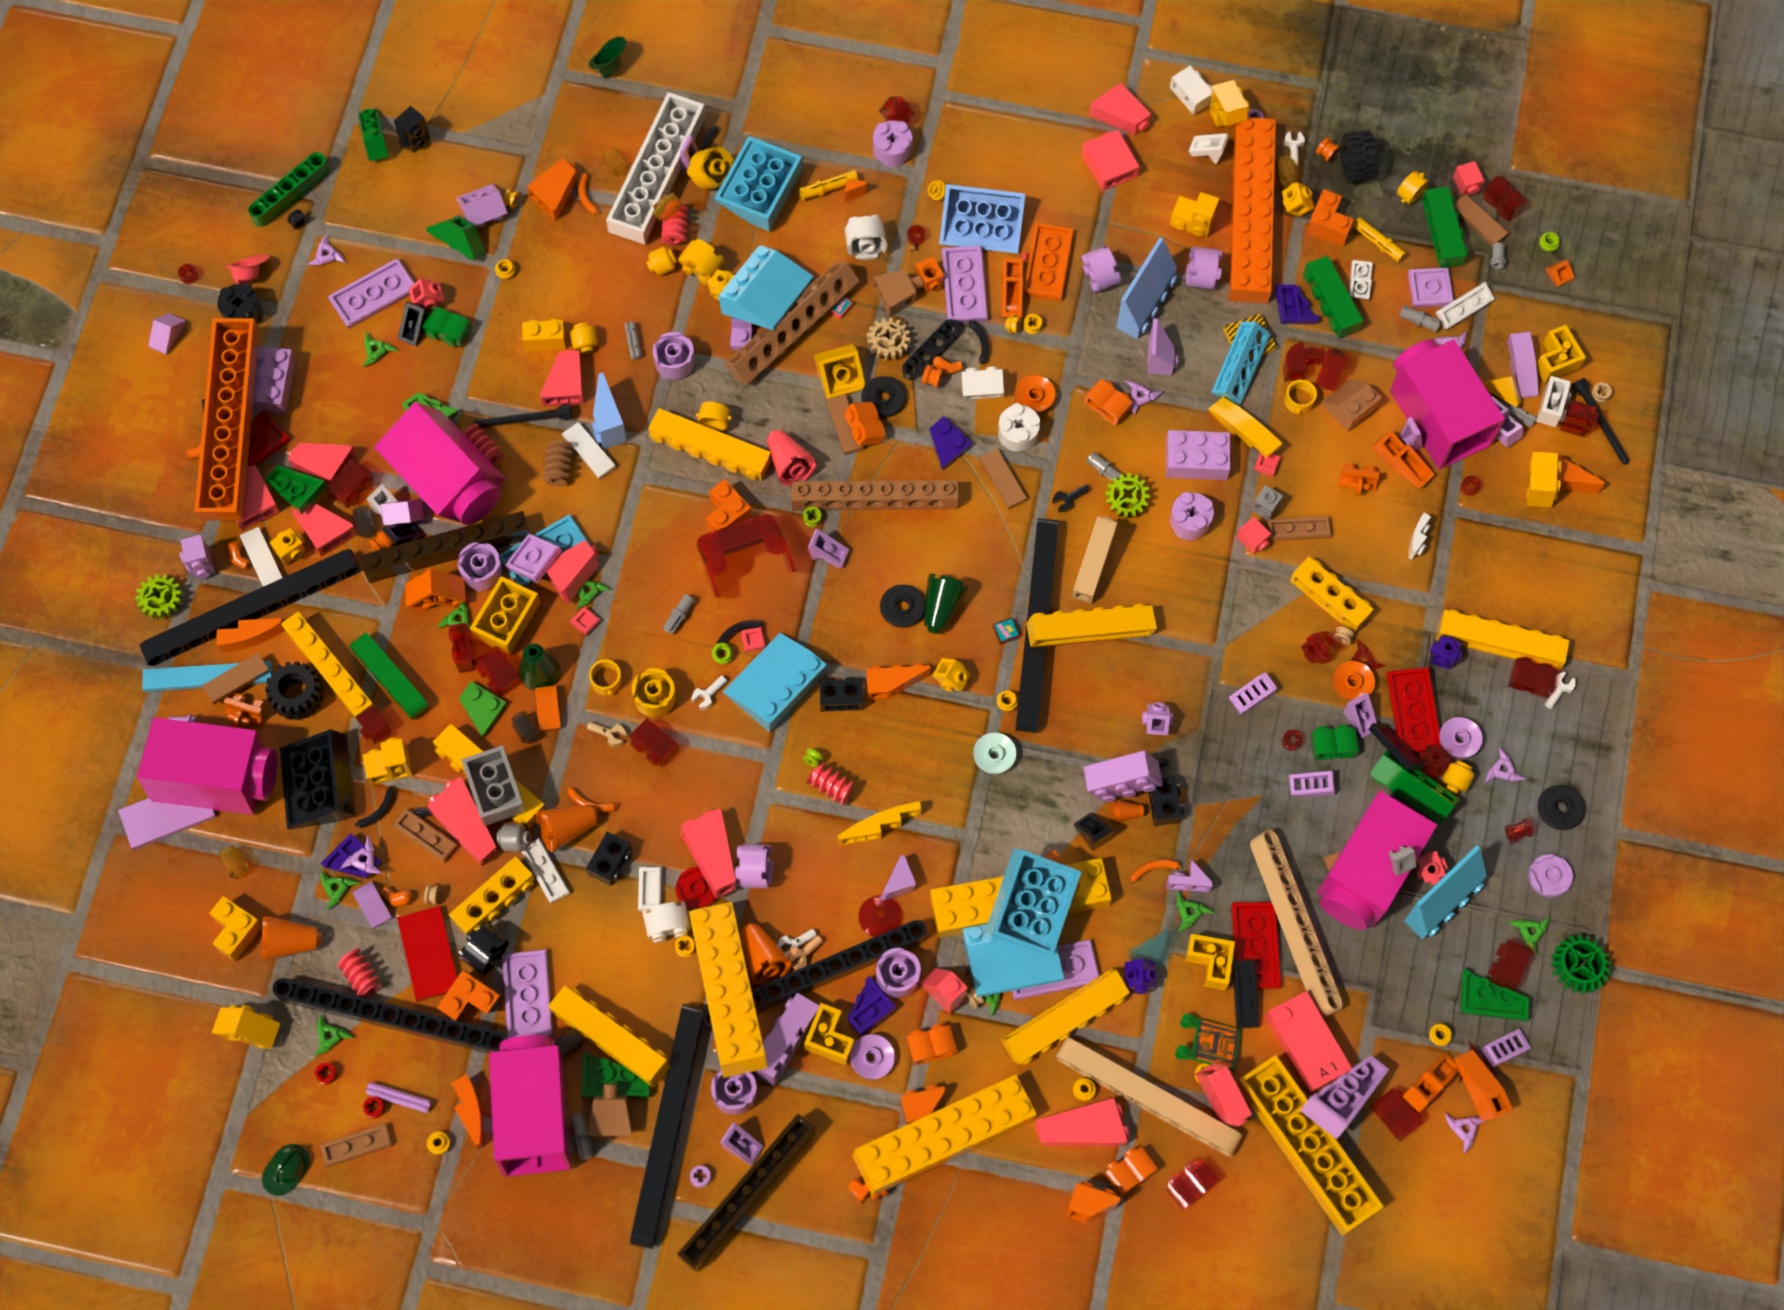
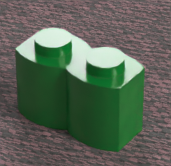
M439 307L432 308L422 326L428 338L443 340L445 344L451 347H461L472 328L470 321L465 317L450 313Z
M1340 725L1336 729L1320 726L1313 730L1310 735L1314 760L1353 758L1359 753L1356 728L1349 727V725Z

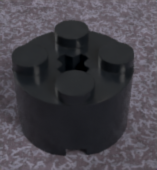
M234 284L220 290L217 306L222 318H254L256 323L261 320L263 308L256 292L250 285Z
M483 922L477 931L473 929L466 938L468 944L461 949L458 958L482 975H486L495 967L493 963L497 958L499 960L502 958V954L507 950L510 941H508L509 939L505 935Z

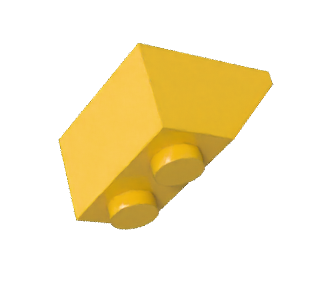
M853 344L814 355L818 375L827 399L862 390L865 386L858 351Z

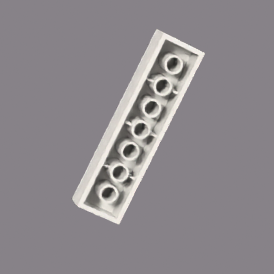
M669 92L667 93L606 219L608 232L644 245L646 244L681 170L680 149L688 135H691L695 141L705 120L704 104Z

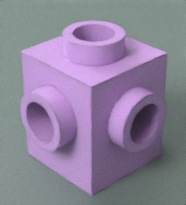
M1160 702L1147 704V711H1143L1142 724H1146L1147 734L1168 735L1169 726L1173 725V713H1170L1169 705Z

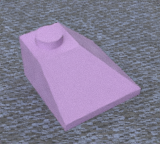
M1153 318L1149 336L1148 373L1172 375L1173 368H1177L1178 356H1174L1175 348L1158 319Z

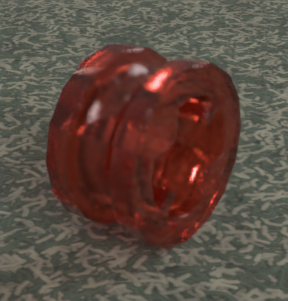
M919 225L911 226L907 231L908 242L912 245L922 244L925 240L924 228ZM913 233H915L916 235L920 234V237L913 236Z
M184 264L178 269V275L183 283L192 284L197 281L198 273L193 265ZM189 271L191 275L187 277L185 273Z
M1475 476L1464 478L1460 486L1462 493L1466 496L1476 495L1481 487L1480 480ZM1469 482L1472 486H1475L1473 490L1470 489V486H1467Z
M1288 730L1282 738L1283 747L1289 751L1297 750L1302 743V735L1297 730ZM1290 736L1295 737L1294 740L1297 739L1294 745L1287 741Z

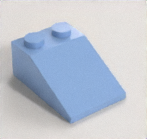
M601 372L598 376L593 411L594 423L591 424L597 444L601 443L603 450L625 443L627 440L622 419L605 376Z

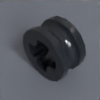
M296 209L289 214L287 222L294 229H299L306 224L308 218L300 209Z

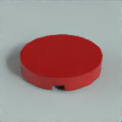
M699 867L689 868L680 874L675 887L679 902L684 901L686 908L689 910L710 907L714 904L716 898Z

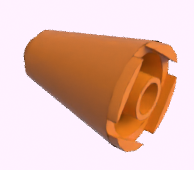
M590 805L547 809L536 812L537 825L541 824L542 831H539L546 849L548 851L551 850V852L557 851L597 825V820H599L596 808H592Z
M263 916L261 960H270L316 950V945H321V932H317V927Z
M750 923L742 928L740 938L749 977L753 984L761 986L773 981L777 976H785L792 967L789 957L758 924Z

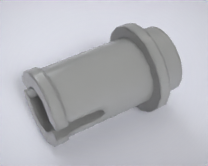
M1498 242L1492 245L1490 265L1494 269H1502L1506 264V259L1504 258L1505 245Z

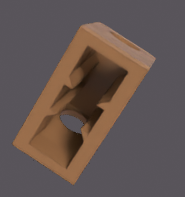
M899 270L874 276L873 287L888 316L891 317L915 303L916 289L924 287V283L920 275L910 279L905 270Z
M604 1083V1095H597L593 1100L588 1136H631L633 1125L628 1097L626 1095H617V1083Z

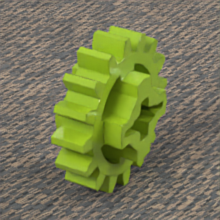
M1121 473L1119 474V480L1113 477V485H1107L1110 491L1105 492V496L1109 497L1106 500V504H1112L1110 511L1116 509V516L1124 513V518H1127L1128 514L1131 513V516L1135 517L1136 511L1140 514L1143 512L1141 506L1147 507L1148 503L1144 500L1150 498V495L1145 494L1149 487H1143L1145 480L1139 482V475L1131 478V473H1128L1127 477L1124 478ZM1128 482V483H1132L1133 485H1132V486H1128V485H1125L1124 483ZM1115 489L1119 493L1116 500L1114 499ZM1139 490L1141 493L1140 502H1138V499L1136 498V494ZM1133 491L1130 498L1127 497L1122 500L1124 492L1131 493ZM1122 505H1128V506H1130L1131 508L1127 509V508H1123V507H1121V506H1122Z
M156 574L153 580L147 577V583L141 582L143 588L136 589L139 596L135 597V600L138 602V608L142 610L145 616L149 615L151 619L158 615L160 620H162L164 614L171 617L170 611L177 612L176 605H182L179 599L183 597L180 585L176 584L173 577L169 579L166 574L162 578Z

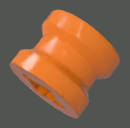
M1327 137L1318 146L1316 153L1324 156L1325 161L1330 162L1338 154L1340 146L1338 144L1334 145L1332 140Z
M927 364L922 384H931L934 388H938L942 379L943 369H934L931 365Z
M379 531L374 539L371 538L367 541L373 551L393 546L382 531Z

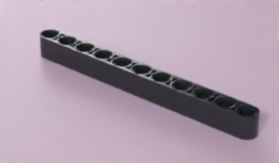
M1038 518L1027 622L1036 613L1049 615L1058 520ZM1027 625L1015 731L1037 733L1046 646H1030Z
M351 549L343 550L143 641L139 645L148 666L158 665L217 638V629L238 628V620H254L264 617L360 572L361 567Z
M920 920L911 921L752 989V997L760 999L759 1005L755 1006L756 1014L787 1002L790 997L794 998L797 993L803 995L878 963L883 953L890 949L902 948L908 950L920 945L926 939V925ZM917 928L923 933L920 936H913L911 931ZM899 937L903 942L900 945H894L891 943V939ZM873 946H880L882 952L874 954L870 949ZM858 954L862 957V960L856 963L851 961L850 958L852 955ZM833 963H839L842 968L839 971H833L830 966ZM816 971L821 973L822 976L818 980H813L810 978V974ZM793 980L801 982V986L796 989L791 988L789 984ZM772 989H778L781 994L778 997H771L769 992ZM708 1008L703 1013V1021L706 1029L713 1032L712 1024L707 1021L710 1017Z
M287 978L276 980L272 988L276 997L284 1003L488 1054L489 1052L500 1051V1047H492L495 1040L502 1039L504 1041L507 1039L500 1031ZM283 987H290L286 994L280 995V990ZM304 992H311V995L308 999L301 1000V996ZM332 997L330 1004L322 1005L324 998ZM353 1002V1007L350 1010H343L346 1003ZM367 1008H375L372 1015H364ZM389 1013H396L394 1020L386 1021V1016ZM417 1018V1023L414 1026H407L409 1019ZM431 1024H439V1027L436 1031H428V1028ZM453 1029H460V1034L457 1037H450V1032ZM474 1034L482 1035L479 1042H471Z
M683 1004L669 1061L671 1067L668 1069L631 1232L630 1245L653 1249L702 1030L704 1007Z

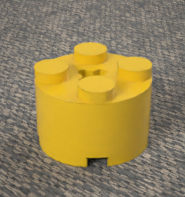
M722 147L704 149L692 156L687 173L701 189L710 190L721 187L734 160L731 154Z
M695 238L692 239L678 259L683 265L682 270L690 276L692 274L698 276L697 279L704 285H708L709 278L711 279L716 270H720L725 264V260L720 254L718 257L715 255V249L698 238L696 241Z
M657 668L647 669L635 677L632 683V695L637 710L650 717L667 715L676 702V691L671 677L664 670Z

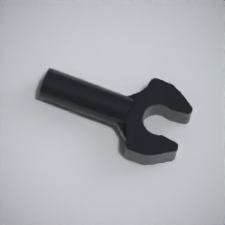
M1084 484L1069 494L1058 491L1052 499V504L1064 501L1065 504L1058 507V512H1068L1071 510V501L1089 492V488Z

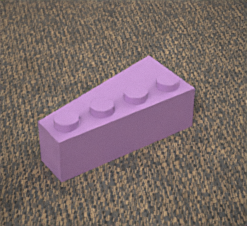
M798 993L794 998H789L785 1005V1012L776 1019L773 1030L763 1041L768 1068L752 1071L753 1075L774 1087L776 1086L811 1028L819 1005Z
M1369 1056L1353 1067L1348 1073L1340 1076L1335 1082L1311 1096L1300 1111L1338 1139L1389 1069L1373 1056Z

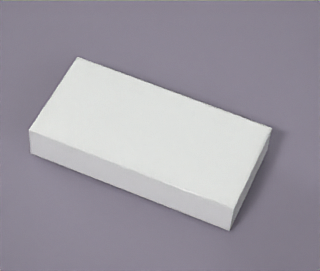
M639 867L638 911H651V907L661 904V867Z

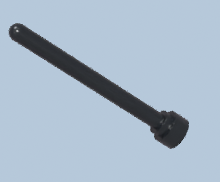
M1582 378L1576 381L1571 386L1574 392L1583 397L1623 465H1627L1629 458L1589 393L1590 384L1587 379Z
M568 403L561 404V407L554 410L477 419L473 424L487 427L556 417L565 421L572 420L571 405Z

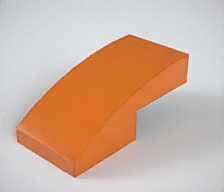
M557 686L535 688L539 730L561 728Z

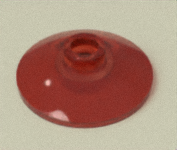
M881 895L870 897L862 904L859 910V923L865 933L876 937L901 925L902 911L898 903L892 898L883 901L880 899ZM882 911L885 914L884 917H877V912Z

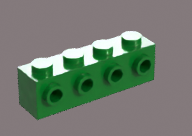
M1449 187L1427 189L1422 197V204L1439 268L1462 266L1466 257H1468V248L1463 243L1464 234L1462 228H1459V214L1454 209V196L1450 194Z
M1327 255L1306 263L1303 278L1306 283H1309L1314 299L1318 300L1321 305L1322 314L1328 318L1331 331L1336 333L1338 339L1360 331L1363 319L1329 256Z
M1388 750L1370 772V775L1373 776L1376 782L1390 788L1394 795L1402 797L1409 802L1412 808L1420 810L1427 815L1430 821L1440 825L1460 800L1423 772L1407 771Z

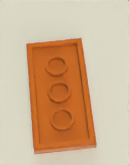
M1035 223L1022 295L1062 301L1074 229Z

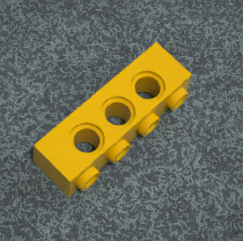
M1308 557L1292 574L1291 583L1342 625L1352 630L1354 634L1370 618L1374 610L1370 603L1365 599L1359 598L1351 587L1342 584L1335 574L1326 571L1319 561ZM1312 578H1318L1321 583L1314 582ZM1333 591L1337 596H1331L1328 592ZM1345 604L1351 605L1353 609H1347Z
M515 856L455 908L449 916L456 926L468 936L473 929L477 931L483 922H492L498 918L503 908L514 904L520 893L527 892L533 886L534 876ZM508 881L516 882L512 888L505 887ZM491 896H499V899L496 902H488ZM475 910H482V914L479 917H472V913Z

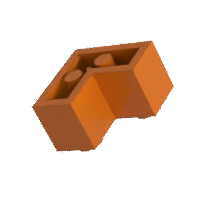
M1323 189L1306 233L1343 247L1354 219L1337 213L1342 198L1341 195Z
M725 479L709 490L710 502L717 509L706 517V524L708 530L721 542L752 518V511L746 501Z
M428 569L425 573L414 577L405 584L406 607L421 611L435 604L454 608L466 601L465 580L454 573H443L437 569Z
M462 970L437 1008L454 1020L458 1019L469 1002L488 1014L501 994L466 970Z

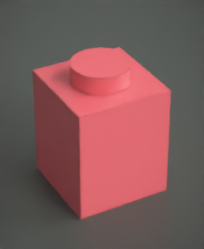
M1475 161L1457 166L1453 175L1462 196L1465 194H1477L1484 183V179Z
M1253 517L1238 530L1236 538L1254 555L1258 550L1262 552L1268 547L1271 533Z

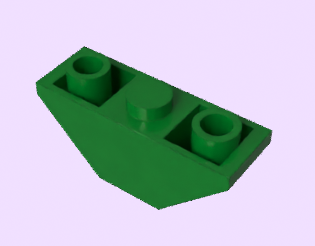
M460 215L440 221L426 228V231L432 234L434 238L448 244L450 248L456 249L468 259L475 260L485 255L486 251L475 225Z

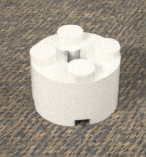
M878 215L851 217L848 220L849 223L845 227V237L850 256L852 254L858 260H871L877 258L878 253L881 251L883 253L886 251L887 241L884 224Z
M1017 403L1013 404L1001 414L999 419L998 436L1001 444L1011 451L1018 452L1032 448L1038 440L1040 418L1031 408Z
M680 901V906H676L675 902H669L651 907L650 913H647L646 910L642 912L648 939H653L654 943H661L666 941L668 936L675 935V938L688 935L687 931L691 929L684 901Z

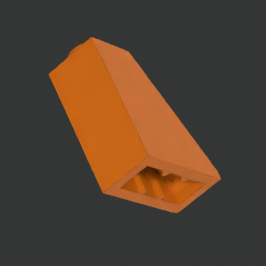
M561 158L527 185L529 197L554 221L559 218L578 181L576 167L573 163H568L564 158Z

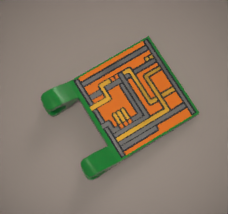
M1185 1013L1180 1020V1026L1183 1028H1195L1193 1047L1190 1049L1185 1045H1179L1175 1052V1057L1180 1060H1193L1209 1065L1217 1063L1225 1065L1229 1070L1234 1071L1241 1030L1201 1020Z

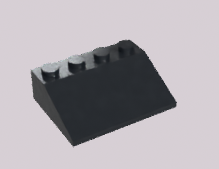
M329 729L280 748L287 829L292 830L339 822L355 816L346 734Z

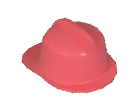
M253 255L235 263L226 264L225 267L230 268L231 275L235 279L236 284H250L258 278L260 264L269 260L270 257L269 255Z

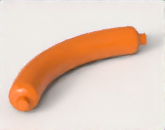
M585 172L581 174L578 184L579 197L589 212L599 214L598 208L591 203L587 196L586 184L589 176Z
M567 788V794L579 806L590 805L600 813L611 812L617 808V804L614 805V803L596 804L582 798L574 788Z
M1169 859L1153 860L1138 867L1131 874L1130 882H1137L1143 874L1157 868L1177 870L1181 868V865H1179L1178 861Z

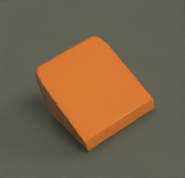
M847 179L845 201L866 195V181Z
M1561 260L1545 268L1557 287L1575 279L1568 260Z

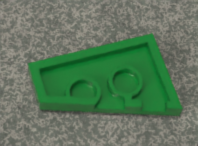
M279 465L265 478L267 484L301 514L307 510L327 487L324 480Z
M1466 969L1462 970L1460 1014L1523 1022L1528 1021L1529 998L1508 988H1502L1493 984L1486 978H1480L1471 974Z
M583 1052L582 1098H595L597 1095H604V1083H617V1095H626L628 1098H650V1085L625 1066Z

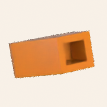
M931 1085L925 1088L926 1091L917 1092V1090H910L904 1092V1096H900V1103L905 1124L908 1125L934 1113L945 1095L944 1086Z

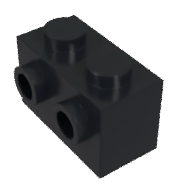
M409 106L394 120L395 132L399 137L398 142L404 149H409L415 153L418 149L423 148L430 139L425 117L412 106Z

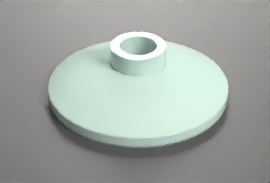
M988 733L976 742L973 756L980 769L990 774H1000L1010 769L1014 764L1016 748L1012 740L1006 735ZM996 753L998 758L993 759L990 755Z

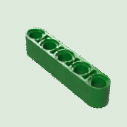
M321 152L310 154L251 203L248 212L255 226L264 227L329 173V166L324 154Z
M365 632L349 644L354 654L412 720L429 708L422 695L368 633Z

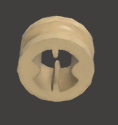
M1603 382L1597 383L1591 391L1594 401L1597 403L1606 402L1612 393L1611 387ZM1598 390L1604 391V396H1602V393L1599 395L1597 393Z
M1336 627V634L1333 635V640L1343 645L1351 644L1354 632L1346 627Z
M428 884L425 889L424 903L429 904V902H432L433 905H437L439 886L431 887Z
M971 987L970 992L966 995V1000L976 1010L979 1003H984V999L977 997L975 988Z

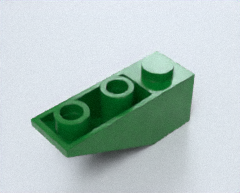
M377 108L358 112L363 142L369 161L387 158L388 152Z

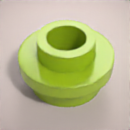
M1547 232L1541 236L1539 244L1543 250L1552 252L1559 247L1560 240L1557 234Z
M719 643L714 646L712 657L715 662L726 664L732 659L733 650L728 644ZM721 650H725L727 653L723 658L718 655Z

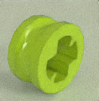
M816 507L806 508L803 512L804 524L810 528L817 527L821 523L820 510ZM816 514V520H809L808 515Z
M810 748L806 750L807 755L802 757L804 762L815 768L824 759L819 752Z

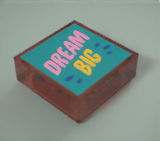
M1013 618L994 623L992 626L1000 645L1020 638Z

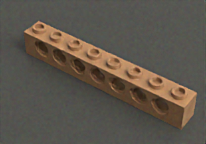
M836 261L803 292L774 331L763 328L724 363L736 382L745 385L752 383L761 371L769 368L770 363L775 358L784 354L788 346L796 343L800 335L813 327V323L823 318L832 306L837 305L846 293L851 292L855 288L859 279L848 262Z
M958 480L792 482V511H804L808 507H816L820 511L957 509Z

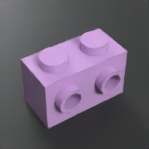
M202 535L180 540L183 550L179 552L182 564H185L187 572H191L195 579H203L211 574H215L212 554Z

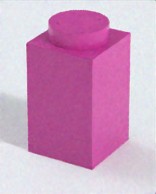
M1427 339L1411 346L1397 357L1393 363V368L1397 374L1390 393L1407 419L1412 417L1421 433L1422 444L1438 470L1492 446L1505 418L1455 339L1440 346L1436 340Z
M415 401L374 447L438 516L461 522L464 525H471L487 516L497 505L501 497V490L498 487L506 478L443 412Z
M153 717L137 779L152 802L254 815L257 801H268L273 793L277 777V753L275 749L264 748L256 730Z
M1379 790L1363 813L1316 894L1322 897L1320 905L1323 910L1335 920L1353 929L1365 930L1368 925L1373 928L1389 908L1410 872L1409 870L1397 876L1392 871L1389 851L1395 854L1399 852L1400 846L1404 848L1410 846L1415 851V859L1417 860L1437 824Z
M542 1035L516 1036L502 1041L499 1045L500 1051L489 1052L494 1160L503 1177L572 1170L566 1069L558 1045L554 1046L552 1038Z

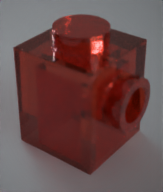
M374 706L356 718L362 728L359 731L366 741L371 739L374 744L382 742L392 732L388 723Z

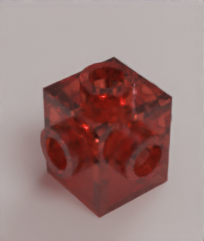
M902 96L889 97L879 110L886 122L903 121L908 125L911 117L914 115L910 104Z
M1329 631L1310 635L1306 638L1307 642L1301 646L1305 658L1311 664L1327 663L1332 659L1331 655L1340 649Z
M1427 745L1424 751H1420L1418 754V759L1425 765L1421 772L1428 777L1439 778L1444 770L1447 771L1449 766L1448 750L1443 749L1439 745Z

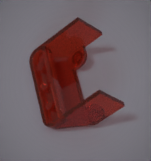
M763 514L703 534L697 539L696 547L713 597H721L714 576L720 575L726 570L727 561L725 555L764 542L769 553L783 555L788 572L796 571L786 539L774 516Z

